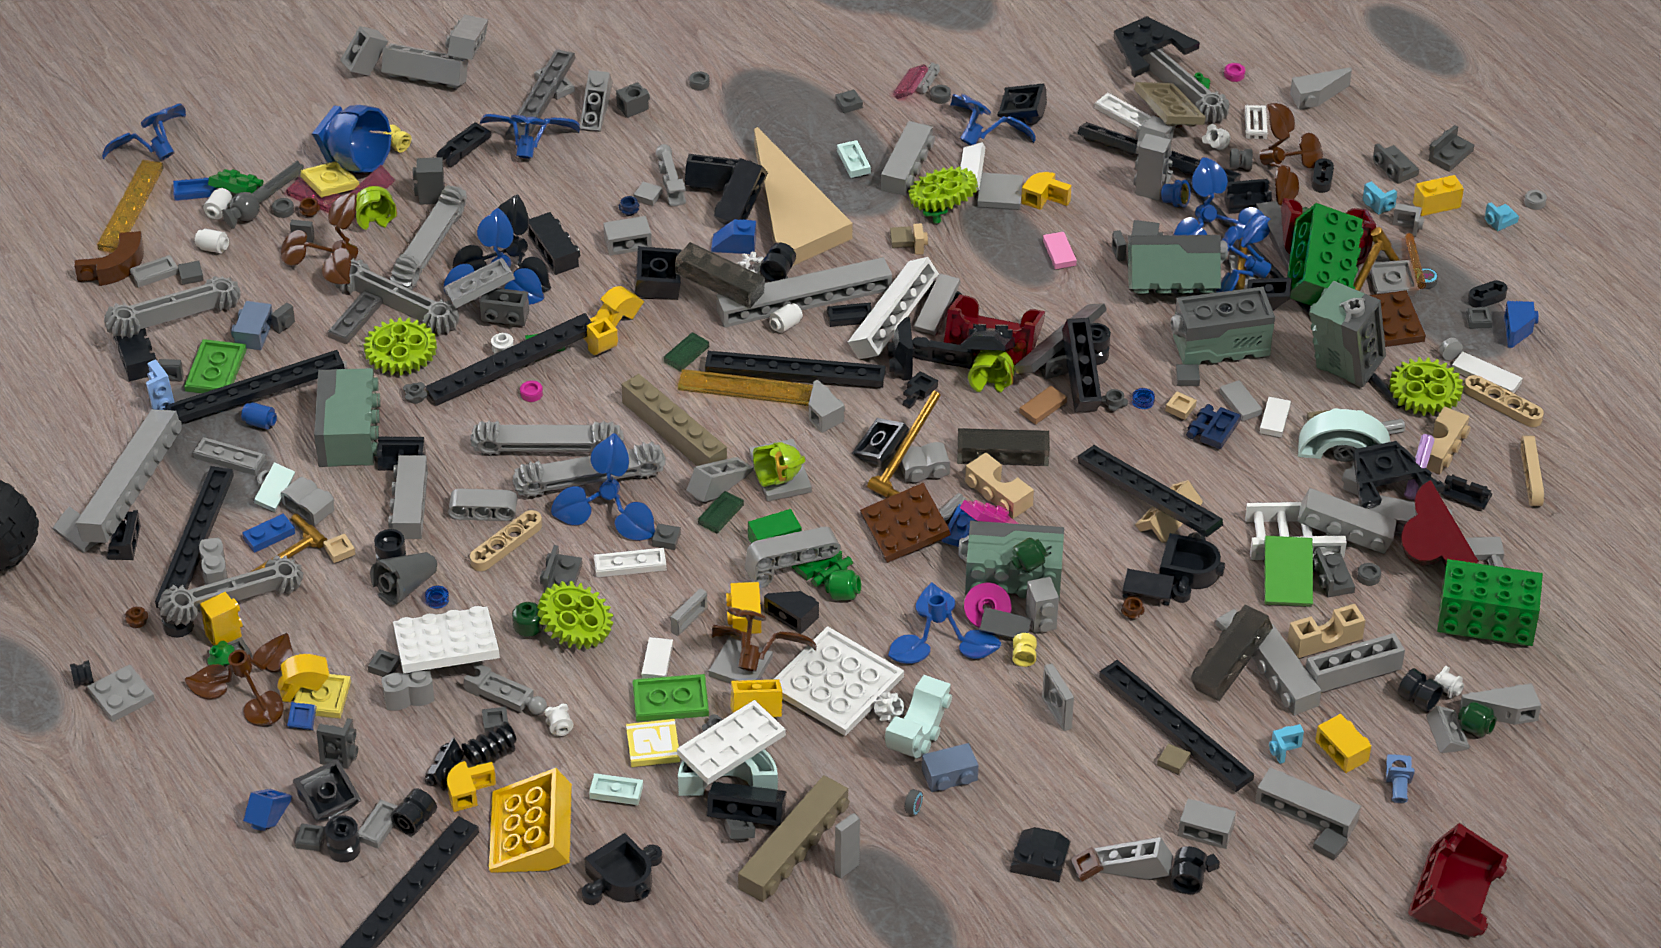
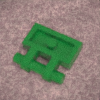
M224 169L223 172L210 176L208 180V185L223 188L237 194L241 192L253 193L256 191V187L260 188L264 184V180L258 179L256 175L241 174L239 170Z
M840 550L838 554L831 558L793 565L791 568L806 581L814 577L811 579V582L817 587L820 584H825L826 579H829L833 571L847 570V567L853 564V560L849 556L842 559V551Z

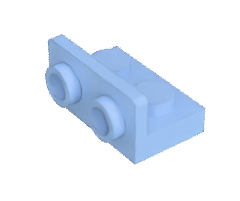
M155 359L148 363L150 373H147L149 381L146 382L152 409L166 410L165 405L174 403L168 375Z

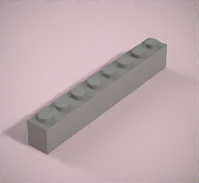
M884 257L719 293L716 294L717 312L725 328L770 318V314L787 304L794 303L801 310L842 302L886 292L892 284V273Z
M153 409L150 411L77 520L76 525L82 541L107 543L115 533L117 527L125 518L126 513L144 489L145 484L153 475L168 449L172 446L177 435L181 432L182 423L176 411Z

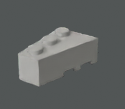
M1146 133L1143 140L1139 141L1136 147V153L1139 156L1135 162L1137 173L1133 181V185L1136 186L1135 195L1160 201L1162 187L1164 184H1168L1173 176V171L1169 170V166H1172V161L1169 160V156L1171 157L1172 154L1171 140Z

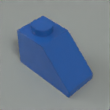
M734 219L713 234L711 252L751 254V252H755L756 221Z
M1507 301L1504 321L1508 348H1513L1533 333L1534 324H1538L1539 313L1534 309V302Z
M273 789L251 792L243 821L251 823L252 828L265 831L266 828L274 827L290 804L293 796Z

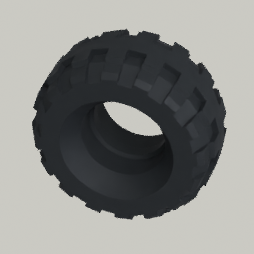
M0 480V571H6L18 565L34 545L38 536L39 520L36 517V511L33 506H30L25 496L17 492L12 485Z

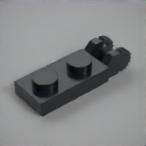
M474 122L438 150L436 157H442L443 160L446 159L445 163L452 167L459 162L460 158L465 157L491 138V131Z
M915 337L912 340L914 347L913 357L916 359L971 369L973 366L974 349H961V345L929 341L926 337Z

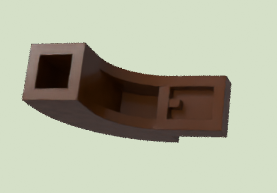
M141 231L119 233L118 247L114 252L105 257L74 260L77 282L98 280L99 286L119 282L130 276V269L139 266L144 256Z

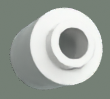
M223 188L215 190L203 206L206 215L212 219H221L223 217L222 210L230 207L231 193Z
M211 229L198 230L195 236V245L201 250L223 253L229 246V238L225 232Z
M794 303L787 304L770 314L769 323L774 331L783 333L798 324L803 314L798 305Z

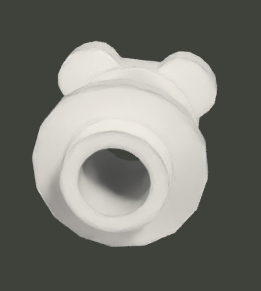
M1210 124L1207 127L1208 131L1202 137V142L1211 144V147L1217 150L1225 149L1230 143L1229 132L1216 128L1214 124Z
M499 333L493 336L491 344L494 354L513 346V337L510 334Z
M1445 666L1434 680L1444 686L1443 692L1447 693L1449 698L1459 696L1464 688L1463 678L1450 674V668Z
M567 704L548 707L545 710V715L547 716L546 723L550 726L549 729L553 735L564 736L573 728V721L567 713L569 709Z

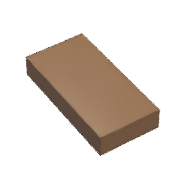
M1049 386L1021 406L1019 413L1036 425L1067 403V396L1053 386Z

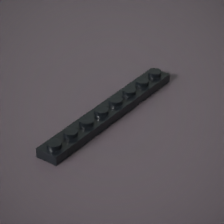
M1089 122L1079 126L1078 135L1084 136L1085 140L1099 141L1106 147H1117L1126 154L1139 155L1136 153L1138 142L1136 138ZM1172 151L1171 157L1169 156V160L1172 161L1171 167L1179 168L1181 172L1186 174L1194 173L1200 163L1199 159ZM1223 168L1228 182L1240 181L1241 173Z
M583 313L425 386L426 391L434 404L438 406L587 337V325L592 323L586 313Z
M334 350L165 405L166 410L176 411L181 423L316 380L318 379V370L345 369L338 350Z
M708 351L705 363V373L812 382L819 380L823 383L883 387L886 365Z
M1096 445L1091 446L1077 456L1079 464L1205 537L1210 536L1223 526V518Z
M210 466L155 600L156 608L159 606L158 603L162 593L166 589L169 590L172 585L179 589L183 584L184 589L188 590L201 558L200 542L201 540L208 539L233 479V469Z
M1119 660L1114 661L1100 671V679L1182 748L1190 752L1195 759L1233 791L1237 792L1253 781L1254 773Z
M458 816L340 948H377L478 835L479 826Z

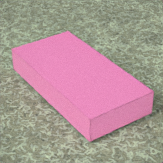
M1064 231L1043 235V242L1055 269L1076 266L1077 260Z

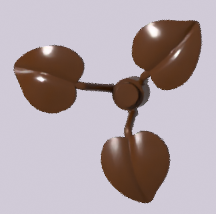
M1271 103L1266 105L1269 111L1270 127L1274 137L1279 140L1273 145H1269L1267 149L1261 150L1260 161L1265 166L1278 167L1275 175L1276 200L1278 205H1282L1283 198L1295 199L1299 193V180L1294 172H1290V167L1280 163L1284 161L1286 156L1301 155L1303 166L1314 168L1316 161L1323 158V151L1319 139L1313 133H1305L1301 136L1299 141L1301 151L1285 153L1282 148L1277 147L1290 138L1289 132L1295 128V119L1292 111L1287 106L1280 103Z
M349 193L338 198L329 209V223L335 226V231L343 240L336 241L332 248L306 243L307 234L301 230L293 231L285 238L281 247V258L284 263L289 266L300 264L306 255V247L328 251L331 254L330 258L326 259L323 263V277L334 284H350L351 260L357 258L358 248L349 243L350 238L346 237L340 229H347L353 221L357 201L356 193Z
M727 607V612L747 619V632L724 625L712 626V638L725 635L741 637V653L738 668L747 671H757L759 659L764 660L766 652L775 639L806 644L815 651L817 649L816 643L805 635L779 631V633H773L762 652H759L758 646L750 645L753 619L766 621V617L751 610Z
M285 633L270 640L255 652L253 659L245 651L235 650L228 657L230 665L227 668L220 664L209 665L194 675L186 677L185 682L195 695L203 699H216L227 692L226 683L232 681L234 672L236 676L246 678L256 697L248 701L244 707L243 713L246 720L253 725H271L277 722L283 714V700L274 691H267L260 696L250 677L252 665L261 671L265 670V668L270 672L281 671V664L293 656L290 637L288 633Z

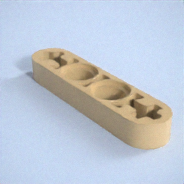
M1471 375L1466 378L1464 392L1468 396L1526 426L1538 427L1541 425L1544 411L1539 406L1481 376ZM1489 394H1497L1499 398H1491ZM1508 404H1516L1519 407L1510 408Z
M1522 436L1521 456L1529 505L1543 506L1544 489L1535 436Z
M534 510L524 512L474 549L470 554L471 567L476 571L489 569L540 531L542 528L541 514ZM511 532L520 533L517 537L509 536ZM496 544H501L504 546L502 549L499 550L492 548V546Z

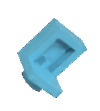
M1372 181L1364 185L1362 200L1378 215L1395 207L1397 191L1395 189L1384 193Z
M1300 724L1286 726L1273 731L1272 741L1269 742V749L1272 756H1276L1279 764L1285 763L1286 751L1302 747L1304 730Z

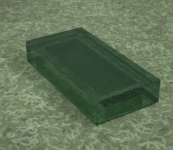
M692 332L664 356V362L682 371L709 348V341Z
M724 491L698 518V524L718 533L744 506V500Z

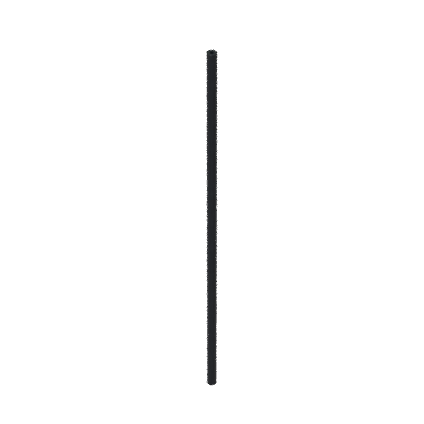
M1188 177L1186 180L1189 183L1190 190L1204 203L1209 196L1198 195L1192 187V178ZM1213 200L1209 203V205L1216 208L1218 215L1228 217ZM1219 219L1227 229L1231 226H1236L1232 222ZM1253 243L1249 244L1259 256L1271 264L1269 274L1273 278H1285ZM1296 301L1297 304L1309 315L1311 306ZM1374 372L1369 380L1396 409L1402 407V405L1398 406L1399 398H1393V392H1390V388Z

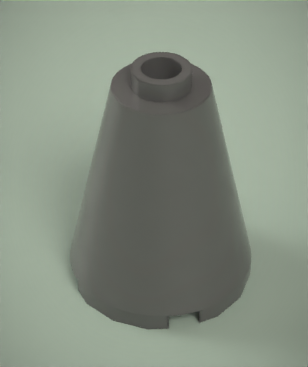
M427 552L378 560L371 566V583L373 587H378L381 593L377 595L383 602L391 606L398 604L436 573L437 560Z

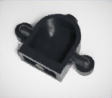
M1193 532L1188 536L1170 533L1160 564L1159 574L1174 577L1172 598L1176 602L1185 603L1191 598V589L1208 588L1217 581L1219 576L1223 577L1226 563L1220 562L1221 555L1218 548L1206 541L1205 536L1200 533Z
M623 833L585 857V873L594 882L583 886L582 900L588 905H596L602 900L603 892L611 899L623 903L645 899L651 892L652 867L662 862V849L657 845L651 844L642 850L626 833Z

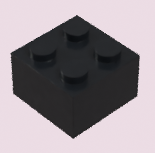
M638 246L635 270V295L646 298L678 300L681 284L682 249Z

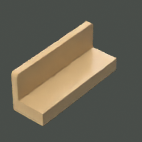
M1189 480L1173 484L1170 487L1198 505L1203 503ZM1152 506L1135 525L1140 532L1152 529L1163 543L1168 540L1169 534H1174L1183 523Z

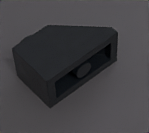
M1292 278L1248 279L1247 289L1264 287L1271 308L1274 311L1290 299Z
M802 591L767 593L764 596V612L799 634H802L819 618V602Z

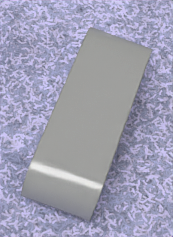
M455 489L451 492L448 513L457 520L510 521L515 517L518 497L510 490Z

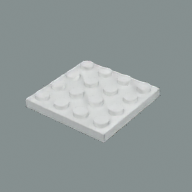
M474 606L468 610H450L443 614L435 615L430 613L422 617H404L398 621H393L403 673L500 658L488 607Z
M827 626L813 640L817 646L816 651L812 647L807 646L774 679H780L783 691L782 699L846 736L874 708V701L881 699L880 693L890 692L904 678V670Z

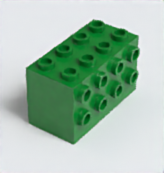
M1315 203L1296 219L1287 278H1292L1290 299L1312 306L1318 302L1323 290L1328 288L1333 281L1355 289L1353 284L1358 272L1356 263L1361 251L1359 243L1363 235V219L1319 203Z
M1447 559L1437 632L1533 646L1540 613L1543 573Z

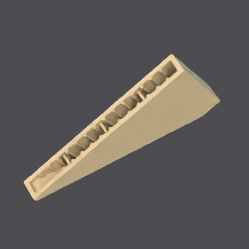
M758 127L755 128L754 145L757 161L768 172L762 187L773 244L782 242L794 249L796 252L794 266L851 240L852 222Z

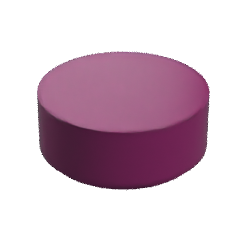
M1230 63L1225 66L1224 77L1229 81L1239 82L1245 77V67L1239 63Z
M537 381L524 382L520 386L521 398L527 402L538 401L543 396L542 385Z

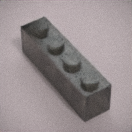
M691 242L676 257V274L747 308H751L764 293L765 277Z
M958 428L957 464H969L984 453H987L1002 465L1049 466V431Z
M1246 604L1240 611L1235 613L1231 624L1221 632L1217 643L1208 650L1203 662L1192 673L1191 679L1197 691L1220 702L1273 629L1269 616Z

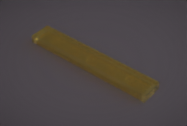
M142 160L97 244L98 250L114 252L119 244V233L131 231L164 169L163 163Z
M682 369L678 383V390L804 406H809L813 385L686 369Z

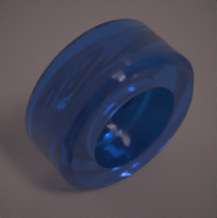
M1139 388L1133 392L1132 403L1136 408L1149 409L1154 405L1155 394L1152 390Z
M443 586L428 588L425 592L426 604L434 609L445 607L449 602L448 590Z

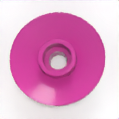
M978 584L965 597V614L968 620L978 628L981 626L984 614L982 607L984 605H989L991 609L1011 613L1009 595L1002 587L996 584Z

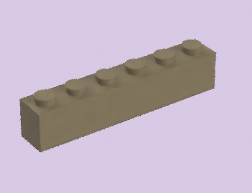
M637 374L621 384L622 403L696 466L727 459V447L643 376Z
M823 775L738 873V889L761 902H764L769 895L772 896L777 891L780 882L790 876L793 867L798 862L804 860L811 846H815L819 842L823 832L833 826L836 817L846 811L850 803L848 788Z

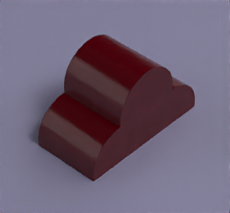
M1430 480L1423 484L1415 497L1416 516L1412 517L1405 524L1402 531V546L1406 556L1412 562L1422 566L1434 565L1440 561H1443L1446 565L1447 559L1479 564L1477 557L1432 481Z

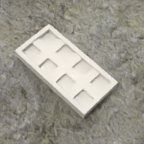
M754 700L677 748V755L709 785L786 736V729Z

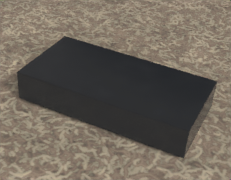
M871 302L827 306L830 327L862 324L872 310Z

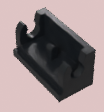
M1268 178L1227 182L1224 200L1229 214L1240 213L1248 207L1256 208V204L1271 202L1272 191H1269Z
M378 436V471H393L394 465H398L399 456L426 455L424 437Z
M138 510L128 511L124 518L126 521H121L112 535L111 543L108 545V560H134L141 527Z
M1127 568L1122 597L1127 598L1128 593L1158 598L1165 601L1164 605L1169 606L1174 577Z

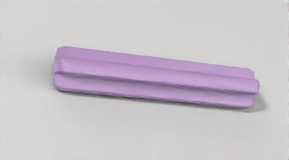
M1427 434L1421 436L1415 456L1416 463L1421 468H1427L1435 441L1433 436ZM1415 479L1408 480L1404 493L1406 498L1415 500L1419 488Z

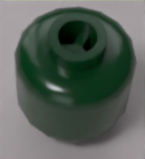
M1029 537L1012 548L1014 556L1010 559L1017 570L1021 568L1024 572L1029 573L1045 563L1047 552L1039 539L1034 540Z
M523 602L514 608L512 612L513 628L520 636L532 637L543 629L544 625L539 623L542 618L537 616L540 610L537 608L538 604Z
M1471 702L1467 707L1463 706L1461 708L1458 720H1461L1460 726L1463 731L1478 737H1484L1486 734H1491L1494 730L1497 717L1494 716L1492 708L1477 702Z

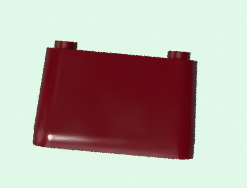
M1283 198L1281 206L1283 243L1286 251L1291 254L1295 222L1303 214V208L1297 200ZM1352 208L1346 213L1363 219V235L1359 243L1361 251L1356 263L1363 264L1371 251L1373 244L1371 232L1376 228L1377 224L1367 209Z
M959 295L948 309L944 342L961 345L968 337V329L973 328V324H987L986 328H995V325H1008V329L1013 330L1015 347L1005 351L1011 357L1013 364L1016 365L1035 349L1044 323L1045 311L1027 310L1023 314L1020 324L980 316L978 301L970 296ZM974 349L973 357L976 358L978 353L982 350Z
M1458 823L1440 837L1430 849L1408 915L1417 921L1473 938L1483 935L1488 927L1487 916L1482 914L1481 911L1491 882L1496 878H1502L1505 874L1509 855L1461 823Z

